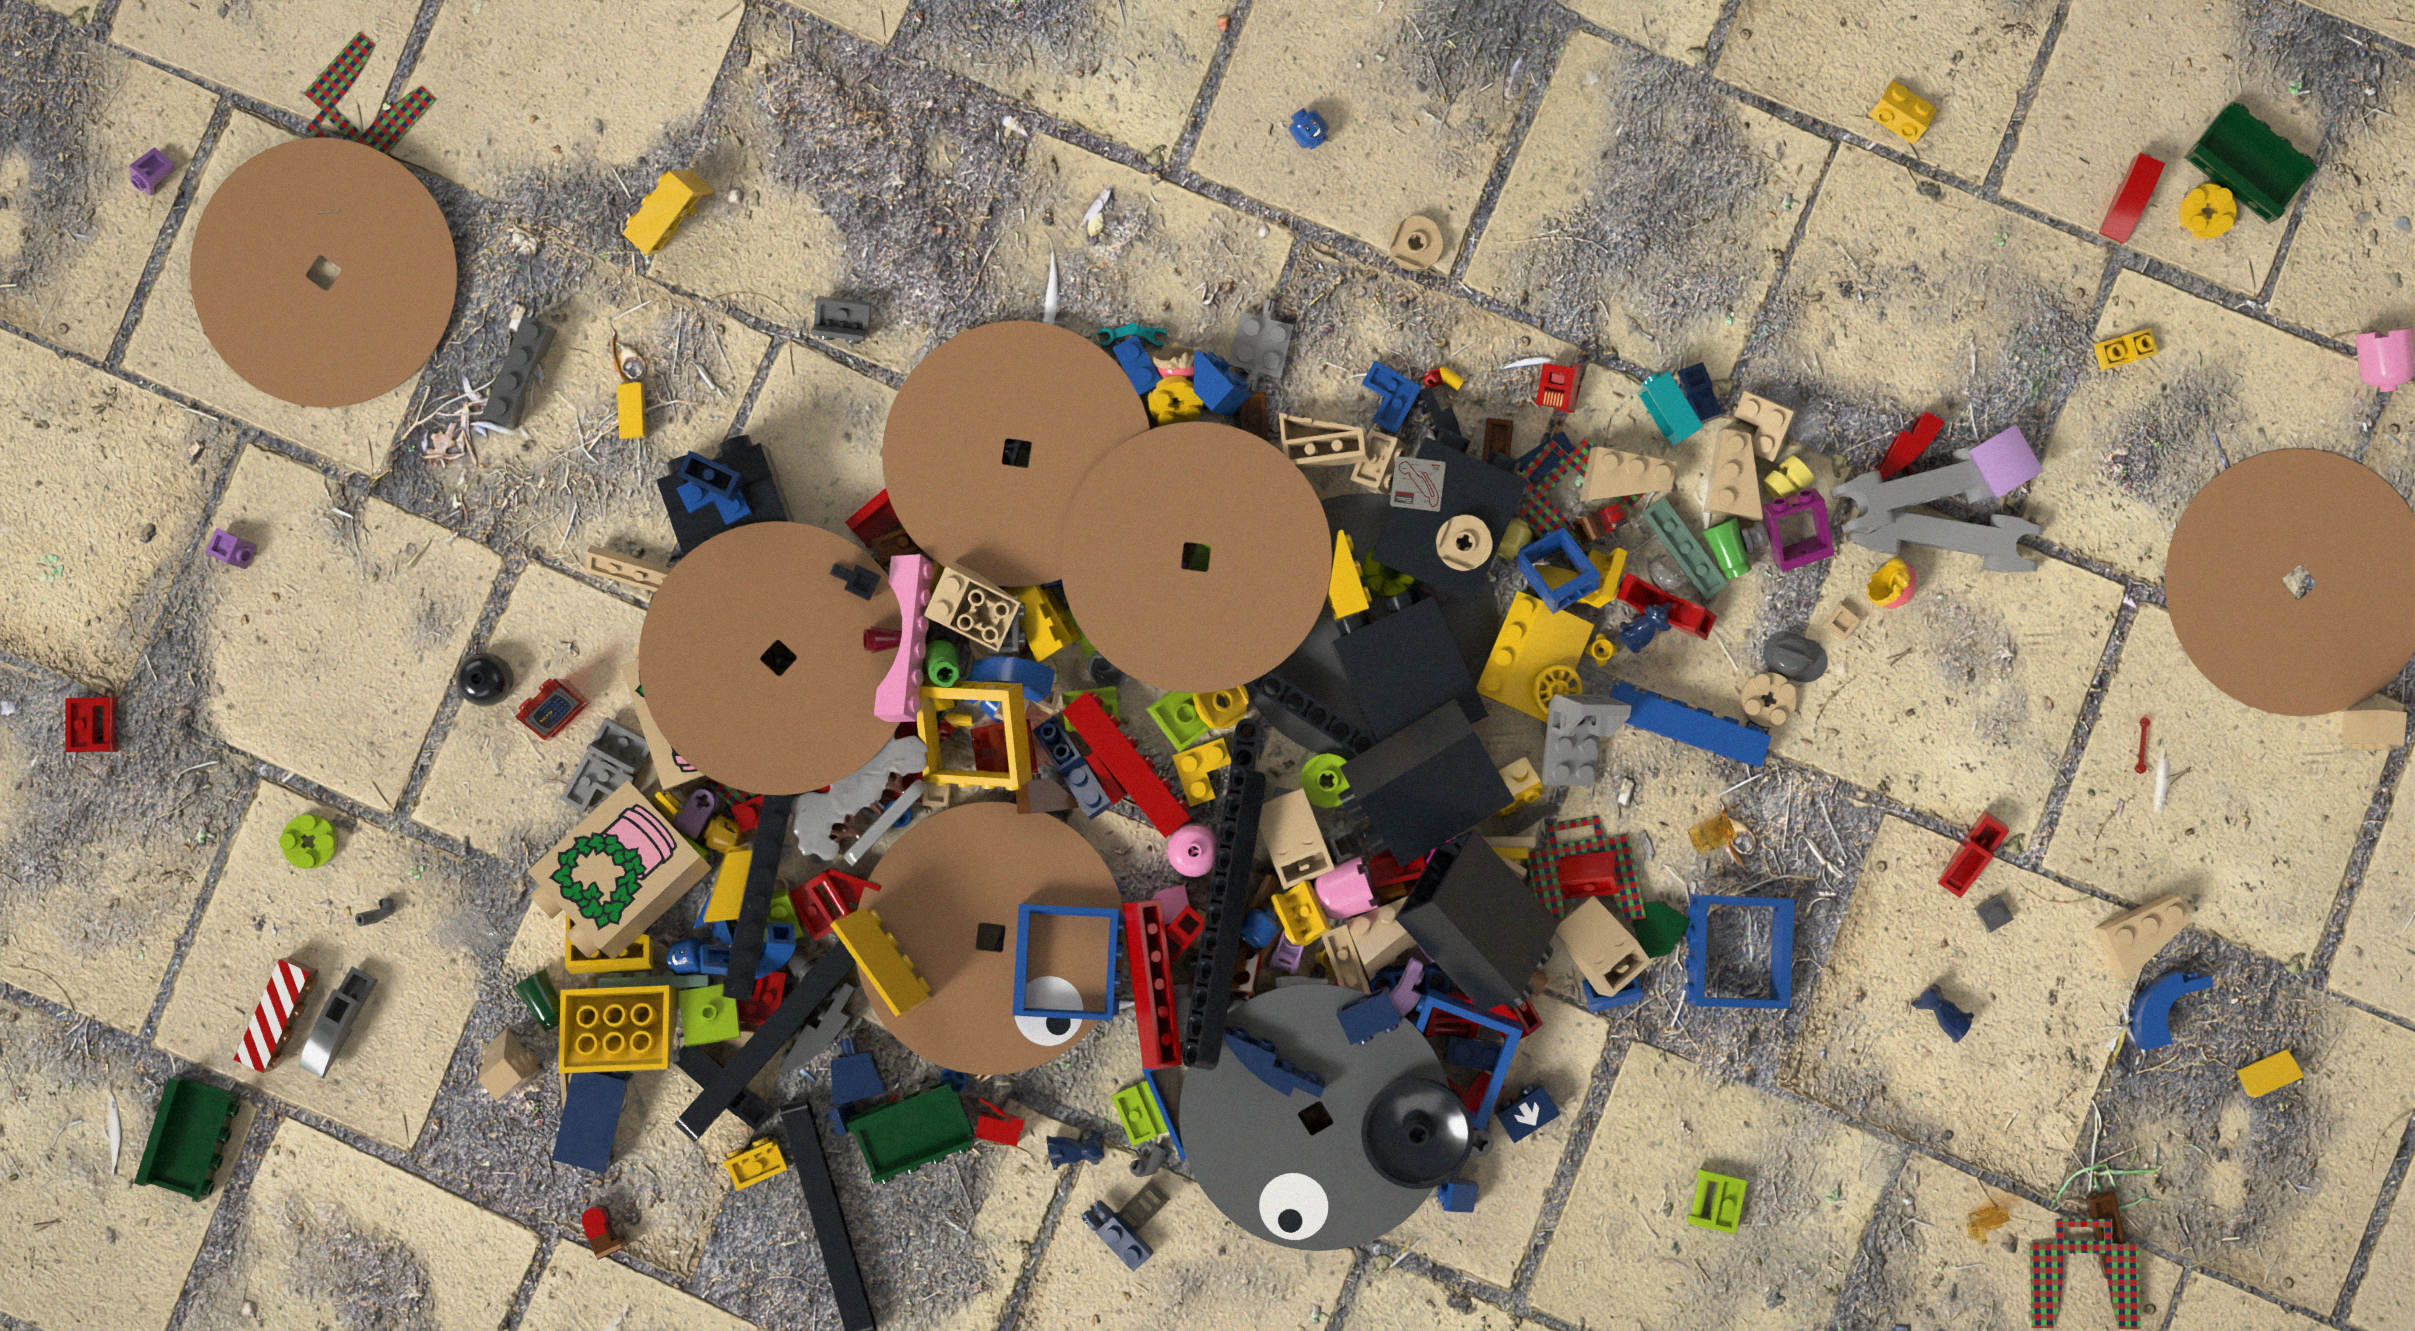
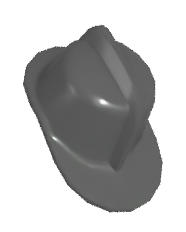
M1782 632L1773 635L1767 640L1763 649L1765 664L1771 671L1799 682L1808 683L1817 680L1823 675L1827 667V656L1821 645L1793 633Z

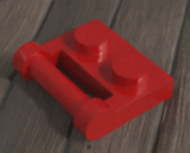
M118 697L65 698V752H118V744H115V706H118ZM97 706H104V744H97Z
M829 869L789 892L797 914L815 941L833 931L830 924L855 912L854 908L850 909L831 879L832 875L828 874ZM817 885H823L841 914L839 917L835 918L816 888Z
M1444 993L1474 1004L1465 994ZM1433 1006L1422 1035L1428 1038H1432L1433 1035L1449 1034L1476 1038L1480 1024ZM1437 1022H1438V1023H1465V1025L1437 1024Z

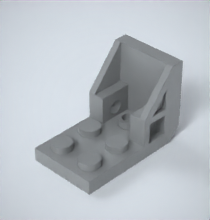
M1555 694L1549 703L1541 783L1546 786H1594L1600 737H1611L1630 717L1631 705L1606 695Z

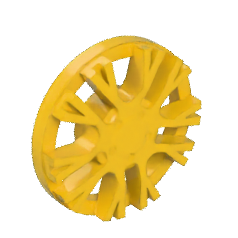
M1564 665L1547 666L1541 673L1537 674L1534 689H1532L1535 704L1548 714L1549 708L1547 709L1544 706L1547 700L1550 699L1551 701L1555 694H1569V691L1582 694V682L1579 675L1572 668ZM1554 670H1559V671H1558V676H1557V678L1555 679V678H1554V675H1553V671H1554ZM1547 675L1551 681L1548 682L1545 676ZM1574 678L1576 686L1569 687L1568 682ZM1541 682L1545 684V689L1539 690ZM1546 693L1547 696L1540 698V695Z

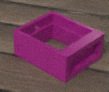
M1815 488L1803 489L1797 494L1785 498L1779 497L1763 505L1773 561L1782 572L1834 556L1825 500ZM1811 508L1816 537L1782 548L1777 518Z

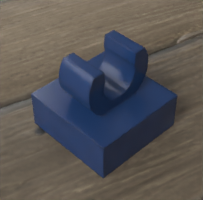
M853 1101L842 1103L828 1110L829 1113L825 1117L826 1119L831 1118L834 1127L830 1129L832 1133L837 1132V1135L840 1136L850 1132L847 1126L849 1117L858 1114Z

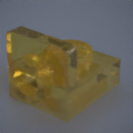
M1726 813L1720 814L1688 830L1691 843L1700 855L1713 851L1738 837Z
M1998 1205L1969 1213L1970 1223H1967V1229L1971 1239H1975L1981 1245H1986L1988 1242L1984 1228L1986 1230L2001 1228L2003 1226L2002 1223L2010 1221L2008 1211Z

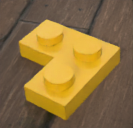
M1224 738L1172 755L1189 806L1192 807L1214 799L1215 795L1207 772L1231 764V758Z

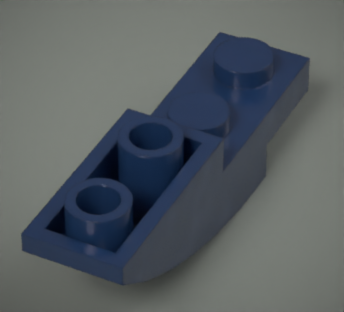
M1055 715L1032 730L1090 820L1114 805Z
M1227 1027L1224 1040L1230 1050L1262 1082L1289 1097L1294 1087L1318 1098L1321 1097L1325 1087V1080L1321 1079L1322 1076L1312 1070L1304 1072L1297 1069L1293 1062L1286 1059L1277 1060L1279 1048L1274 1047L1275 1044L1265 1038H1260L1259 1040L1249 1036L1248 1031L1240 1027Z

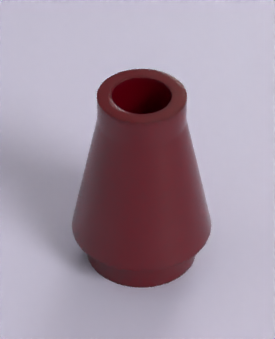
M871 626L870 629H864V650L871 651L873 654L900 647L902 630Z

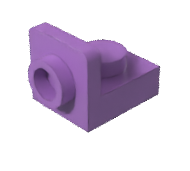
M155 147L129 165L131 183L137 190H143L149 196L155 193L154 185L175 171V165Z
M216 528L205 553L227 564L247 569L257 545L225 530Z

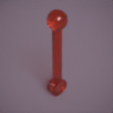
M2143 717L2139 721L2141 726L2138 763L2134 766L2135 772L2143 774L2147 770L2144 764L2147 727L2150 725V720L2147 717Z

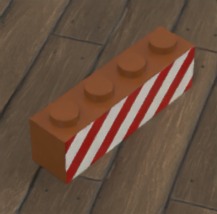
M290 957L278 960L233 1060L262 1073L272 1071L273 1068L276 1069L283 1058L281 1053L283 1046L291 1040L294 1034L293 1024L296 1018H300L305 1010L306 1004L303 1002L307 994H310L316 986L317 978L315 976L318 970Z

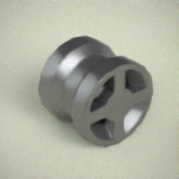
M1760 521L1754 522L1751 527L1746 528L1743 526L1739 528L1747 554L1753 552L1754 548H1765L1769 545L1766 531Z
M1474 1127V1144L1471 1154L1477 1157L1486 1156L1492 1151L1494 1145L1493 1138L1486 1129L1483 1131Z

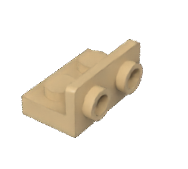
M1370 429L1367 435L1370 461L1356 463L1350 480L1388 495L1393 485L1396 457H1406L1407 445L1396 437Z

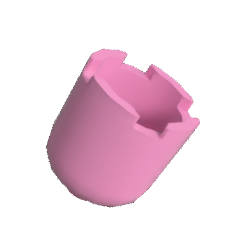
M2413 328L2393 329V331H2388L2387 336H2381L2380 331L2356 334L2355 342L2359 374L2365 384L2372 387H2380V392L2398 390L2397 385L2407 383L2412 379L2415 374Z
M1188 823L1180 826L1172 833L1168 840L1167 855L1170 864L1177 872L1185 876L1198 877L1207 874L1214 868L1218 836L1211 828L1201 823ZM1189 848H1190L1191 851H1192L1190 855H1189V853H1188V849H1189Z
M1362 856L1336 865L1334 870L1315 878V894L1325 916L1334 920L1343 919L1379 908L1378 900H1372L1374 899L1372 892L1375 891L1369 870L1367 866L1361 867L1364 862Z

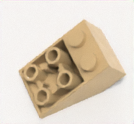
M953 561L945 567L924 616L999 652L1021 602L980 574Z
M1303 787L1262 803L1259 827L1283 889L1295 886L1302 881L1313 879L1335 869Z
M1595 896L1588 898L1560 922L1555 931L1558 939L1595 991L1600 995L1613 997L1652 963L1637 940Z

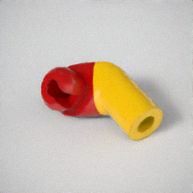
M1445 366L1431 369L1424 375V384L1430 388L1446 383L1458 391L1465 380Z
M947 713L937 723L939 738L942 740L948 739L958 726L972 727L973 713Z

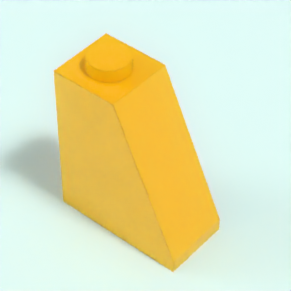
M748 846L731 847L732 852L724 855L703 917L704 923L738 919L752 850L748 851Z

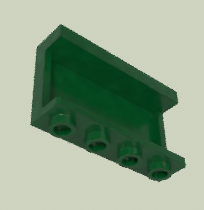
M2232 101L2221 109L2184 158L2219 186L2229 189L2233 197L2270 224L2280 219L2286 211L2284 207L2306 179L2318 170V167L2310 156L2294 149L2288 139L2278 136L2271 131V127L2265 121L2257 120L2253 117L2246 106Z
M179 1074L169 1077L134 1183L141 1186L152 1184L193 1197L192 1201L197 1203L210 1197L215 1187V1181H213L215 1172L220 1169L223 1163L224 1156L221 1155L223 1147L229 1142L232 1135V1129H230L232 1119L238 1115L241 1103L238 1101L241 1094Z
M952 1078L850 1116L847 1122L848 1129L851 1134H855L868 1165L872 1184L880 1182V1184L888 1183L896 1178L895 1175L902 1172L906 1174L914 1173L921 1169V1165L929 1162L932 1165L944 1161L947 1155L955 1152L957 1155L964 1154L972 1149L976 1141L974 1130Z

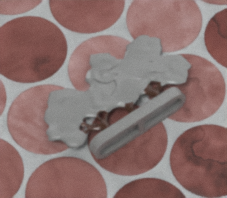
M894 732L883 748L868 763L853 774L831 784L828 793L807 792L794 797L791 804V812L794 816L792 832L800 839L798 848L802 851V855L815 853L823 860H832L839 852V840L852 836L855 837V844L845 853L844 859L851 866L856 864L928 789V786L919 779L911 784L907 790L902 787L903 776L908 773L921 772L926 768L925 753L928 751V747L915 735L896 740ZM891 772H894L897 775L895 781L890 776ZM887 788L897 791L900 797L884 811L878 805L883 790ZM863 807H870L880 817L867 831H862L855 826V816ZM847 815L851 816V823L846 821ZM834 823H843L849 827V830L844 828L842 832L832 830L831 827ZM830 834L836 835L838 838L831 840L829 836Z

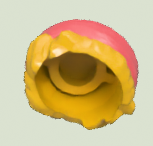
M1894 557L1875 573H1872L1870 576L1872 582L1867 583L1868 591L1866 595L1872 603L1887 609H1894L1912 600L1917 586L1916 572L1913 567L1901 558Z

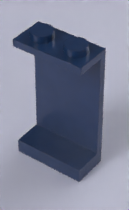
M626 1071L572 1073L552 1160L602 1174L609 1170L614 1159L611 1150L626 1088L633 1079L634 1073Z

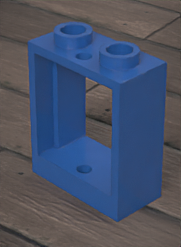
M1565 527L1557 531H1549L1541 540L1533 544L1528 543L1524 545L1518 552L1517 567L1552 614L1599 589L1600 573ZM1561 549L1580 576L1552 591L1532 564Z

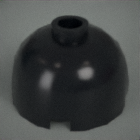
M476 653L466 658L459 666L456 674V687L460 695L469 703L480 707L494 706L504 701L513 686V672L509 664L492 653Z

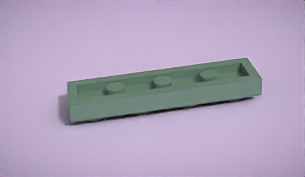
M1662 497L1641 513L1704 601L1728 585L1665 497Z
M701 971L690 973L689 976H678L676 972H662L661 977H651V973L642 972L634 973V977L623 978V974L619 973L607 974V978H598V988L670 985L678 991L713 986V978L705 975V973H701Z

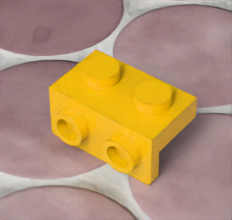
M1892 80L1869 116L1911 144H1915L1928 128L1937 108Z
M1618 547L1608 555L1594 549L1589 552L1588 559L1600 573L1601 579L1599 589L1581 598V601L1599 609L1616 598L1619 592V586L1617 585L1619 577L1623 575L1627 567V562H1625L1627 551Z
M1526 756L1498 770L1516 801L1494 813L1496 818L1502 815H1509L1517 807L1525 803H1532L1544 794L1541 781Z
M1302 881L1285 894L1275 893L1271 896L1274 911L1281 919L1285 928V936L1292 944L1307 946L1331 930L1310 881Z
M764 1137L753 1142V1148L743 1151L742 1147L727 1153L728 1158L722 1162L724 1168L727 1167L736 1191L789 1169L777 1138L769 1141L768 1137Z

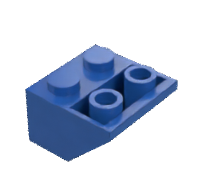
M1198 349L1194 353V393L1211 411L1231 417L1252 395L1246 388L1249 384L1239 374L1234 375L1229 370L1231 365L1221 355L1216 356L1211 351L1206 353Z

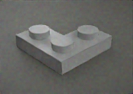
M586 751L560 800L581 812H586L598 790L610 796L625 781L629 780L633 784L636 778L618 771L616 766L609 762H601L592 757L591 752Z

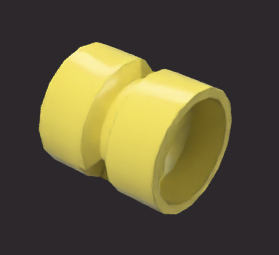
M1790 455L1779 465L1780 471H1772L1762 480V484L1774 499L1779 497L1785 498L1797 494L1798 490L1806 489L1815 481V478L1801 460Z

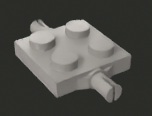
M1265 300L1262 315L1240 313L1228 361L1231 365L1230 367L1241 369L1248 374L1246 381L1249 385L1246 388L1248 390L1250 388L1251 392H1255L1258 377L1281 378L1293 330V325L1279 322L1273 318L1277 302L1272 301L1270 305L1271 300Z

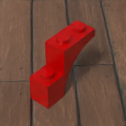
M1626 573L1624 580L1619 585V592L1616 598L1638 613L1646 615L1644 608L1648 604L1662 606L1669 602L1671 603V608L1668 613V623L1680 632L1707 641L1717 618V615L1707 608L1667 593L1629 573Z
M1188 905L1182 909L1165 929L1170 965L1191 944L1204 927L1205 919Z

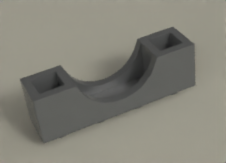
M525 315L523 316L481 416L511 429H516L525 407V394L531 375L539 361L547 355L557 330L545 323Z

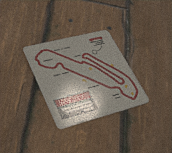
M1397 456L1390 505L1439 512L1446 463Z

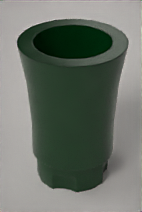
M546 968L512 987L529 1008L537 1023L541 1024L544 1031H548L560 1024V999L551 983Z

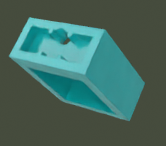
M1658 371L1641 383L1643 388L1637 394L1671 448L1704 427L1669 371L1663 375Z

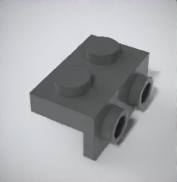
M817 296L814 326L811 329V334L817 335L822 340L845 339L847 343L859 344L861 341H865L870 331L871 303Z

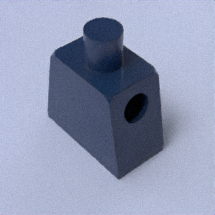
M856 1037L840 1040L843 1056L831 1060L833 1105L885 1094L888 1091L887 1085L872 1050L859 1052Z

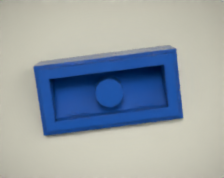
M1638 976L1632 979L1613 997L1598 994L1588 980L1582 981L1590 1013L1643 999V990Z

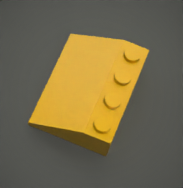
M1517 591L1476 687L1478 694L1547 723L1548 714L1537 707L1532 696V689H1534L1536 681L1535 677L1544 668L1552 665H1564L1575 671L1592 633L1594 624L1564 610L1552 614L1542 600ZM1554 670V671H1553V675H1554V678H1555V679H1556L1557 676H1558V671H1559V670ZM1546 675L1545 678L1547 679V681H1551L1550 678ZM1541 682L1539 690L1545 689L1544 682ZM1546 693L1540 695V698L1547 696ZM1550 699L1544 703L1547 709L1549 708Z
M864 907L830 924L896 1017L905 1018L932 998L928 993L932 990L923 977L919 979L912 971L915 968L914 963L907 954L901 956L896 949L899 946L898 941L891 932L886 934L880 926L883 920L874 909L869 911L868 908Z
M670 985L561 990L558 1073L669 1069L677 1023L678 990Z

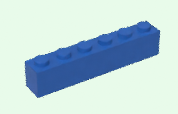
M1620 681L1619 685H1611L1608 696L1631 705L1630 717L1624 724L1741 763L1762 767L1772 737L1764 734V728L1752 724L1749 725V728L1738 725L1739 720L1723 716L1721 720L1712 717L1713 711L1700 707L1697 708V711L1686 708L1688 704L1686 702L1672 698L1670 703L1661 700L1662 695L1646 690L1645 694L1634 691L1636 686Z

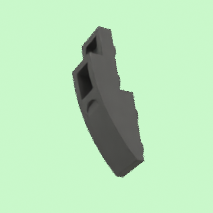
M353 966L350 968L338 990L333 989L305 1045L299 1063L300 1067L324 1079L353 1031L350 1027L378 982L377 979Z
M851 981L845 982L844 985L838 984L831 996L834 999L829 1009L824 1007L816 1020L820 1023L819 1026L809 1022L806 1026L801 1025L793 1036V1039L796 1040L791 1050L786 1048L778 1061L782 1064L778 1070L780 1073L784 1074L812 1059L825 1049L845 1028L853 1015L844 1010L857 989L858 986Z

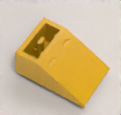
M1343 530L1338 531L1336 534L1331 577L1326 595L1334 621L1369 609L1368 604L1372 602L1367 586L1362 588L1359 579L1363 576L1358 560L1353 561L1351 555L1354 545L1350 534L1345 535Z

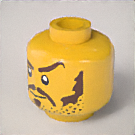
M719 815L715 819L711 818L702 837L706 839L705 844L708 848L725 855L732 852L731 847L742 846L746 835L741 834L735 820Z

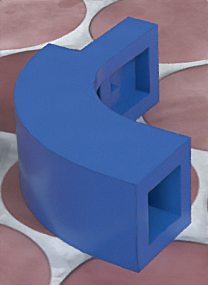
M1006 656L988 657L972 663L970 675L965 681L1022 683L1023 697L1038 703L1050 695L1055 670L1022 658ZM965 700V701L974 704V703L977 702L978 700Z
M767 921L755 979L773 973L790 959L796 947L794 924ZM702 944L699 951L701 973L726 976L731 947Z
M2170 970L2151 980L2141 991L2133 1009L2132 1030L2137 1048L2147 1051L2172 1044L2167 1022L2171 1005L2184 994L2213 987L2211 976L2201 974L2200 971H2191L2184 973L2182 977L2181 972Z

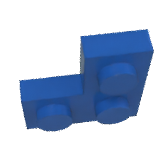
M1376 360L1361 384L1363 387L1384 398L1372 422L1395 435L1422 386Z
M723 464V466L729 468L728 464ZM691 482L676 488L690 514L715 502L727 526L752 514L741 490H739L735 501L732 502Z

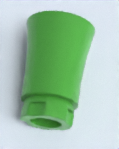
M1737 517L1724 520L1701 531L1709 543L1721 570H1724L1726 579L1735 578L1752 570L1748 561L1749 556L1741 537Z
M943 640L929 643L925 647L926 655L923 658V669L929 674L935 684L946 688L952 686L959 677V655L957 649L951 643Z

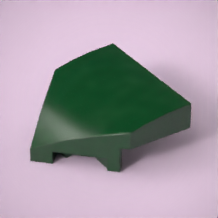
M1655 900L1643 903L1646 918L1632 920L1639 945L1649 959L1671 954L1689 926L1690 917L1670 907L1665 901Z

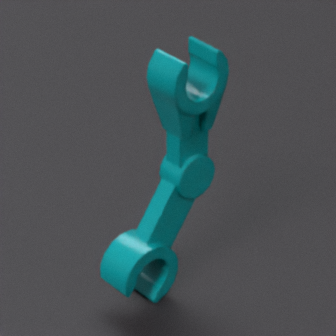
M1134 322L1113 330L1101 328L1097 332V335H1102L1103 333L1110 335L1109 341L1100 343L1103 347H1108L1114 340L1128 335H1137L1156 347H1162L1164 343L1157 342L1154 336L1157 333L1168 335L1163 328H1145L1138 326Z

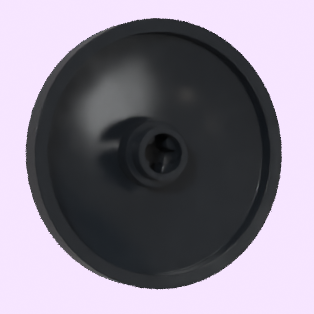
M1405 1078L1387 1085L1370 1101L1362 1121V1145L1371 1166L1387 1181L1409 1189L1433 1188L1452 1179L1466 1164L1473 1147V1122L1464 1101L1445 1084L1428 1078Z

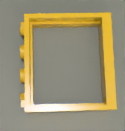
M931 679L922 682L919 693L920 710L917 712V727L919 739L928 747V751L925 753L926 768L923 770L924 782H935L936 786H945L951 783L958 784L959 787L982 785L983 789H993L1001 786L1005 787L1006 790L1013 791L1021 789L1022 785L1032 780L1022 683L955 681L952 686L946 688L935 684ZM934 698L1002 701L1009 773L942 769Z

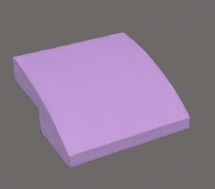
M2016 424L1968 451L1995 498H1999L2044 471Z

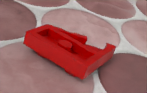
M1389 849L1373 857L1368 862L1375 889L1416 880L1420 877L1426 866L1424 857L1421 856L1401 868Z

